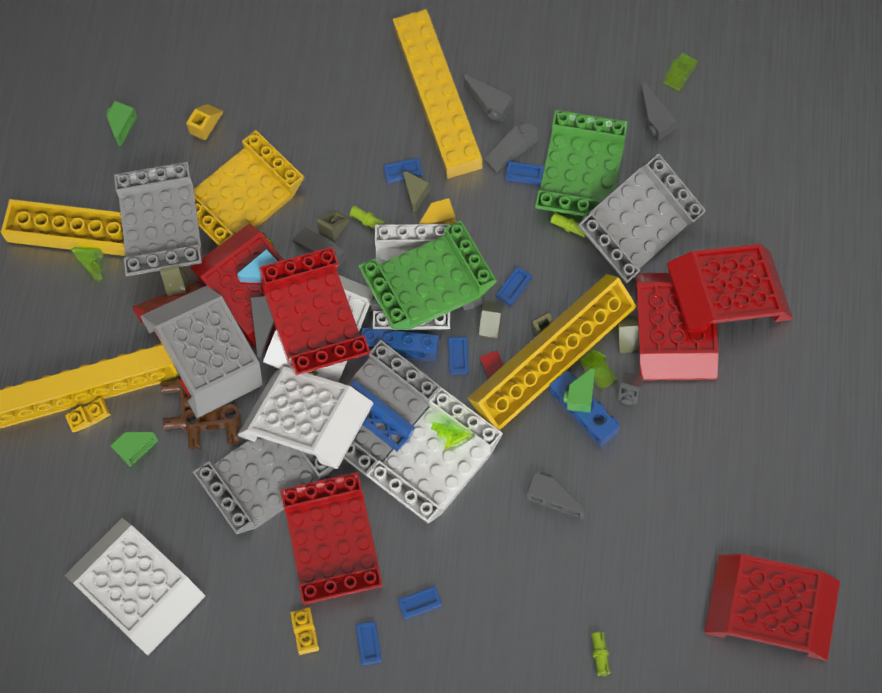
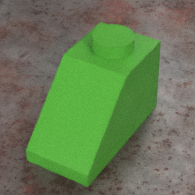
M114 101L112 107L108 108L106 116L117 144L122 146L137 119V114L133 107Z
M590 369L569 385V391H565L564 403H567V410L590 413L595 369Z
M125 432L123 435L117 436L110 446L131 467L158 442V439L153 432Z

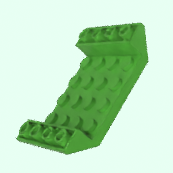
M555 110L550 145L535 208L585 216L616 189L628 121Z
M462 221L445 227L444 236L379 264L376 258L358 265L392 329L410 330L479 299L497 281Z

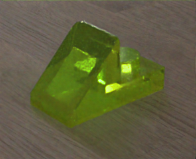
M682 53L678 60L674 59L664 83L680 91L697 66L698 60Z
M79 247L71 249L76 259L96 282L103 279L100 274L102 269L96 263L104 257L100 249Z
M594 350L579 359V362L586 371L595 369L594 382L601 391L617 381V377L606 364V356Z
M432 423L431 430L437 431V436L447 438L445 451H453L475 437L474 433L443 423Z

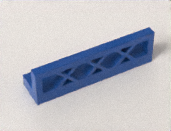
M354 380L350 386L373 402V406L369 411L371 418H365L362 425L398 452L412 437L415 427ZM376 423H383L386 426V430L376 428ZM391 435H398L402 438L399 444L395 443L391 439Z

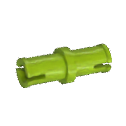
M356 205L350 210L349 215L361 221L365 226L375 229V225L387 224L385 221L375 217L373 213L366 212Z
M556 212L551 218L552 224L564 228L568 233L571 231L583 238L586 237L579 228V223L574 218L569 219Z
M600 632L591 634L594 647L592 654L596 660L598 676L610 674L607 658L609 651L606 650L603 632H601V635Z

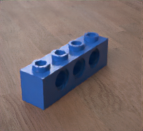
M362 328L361 336H365L370 351L382 340L406 359L437 362L439 335Z
M568 371L552 382L549 387V392L566 410L567 403H564L565 391H569V385L578 379ZM593 398L590 413L567 410L600 447L619 432V422L614 416L610 417L606 413L604 405L601 402H596ZM601 419L603 423L598 425L594 423V420Z

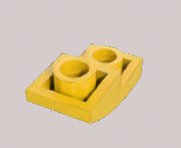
M98 398L85 407L79 406L65 415L72 432H77L100 422L111 414L104 399Z
M310 607L290 612L299 655L319 651Z

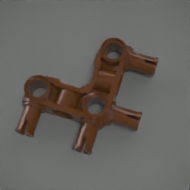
M181 377L177 381L160 383L162 395L179 392L181 403L180 416L163 418L164 430L177 428L185 430L188 434V449L195 450V447L196 449L201 448L200 432L227 429L228 445H233V440L235 445L240 443L237 434L238 428L241 425V415L235 405L225 404L197 418L188 403L191 397H188L179 383ZM230 413L236 414L233 418H227ZM197 418L196 422L189 423L190 419Z

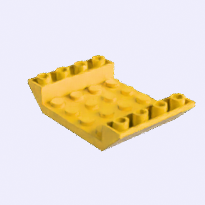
M257 130L242 141L244 149L194 189L199 227L218 246L249 223L255 228L261 225L293 198L304 179V176Z

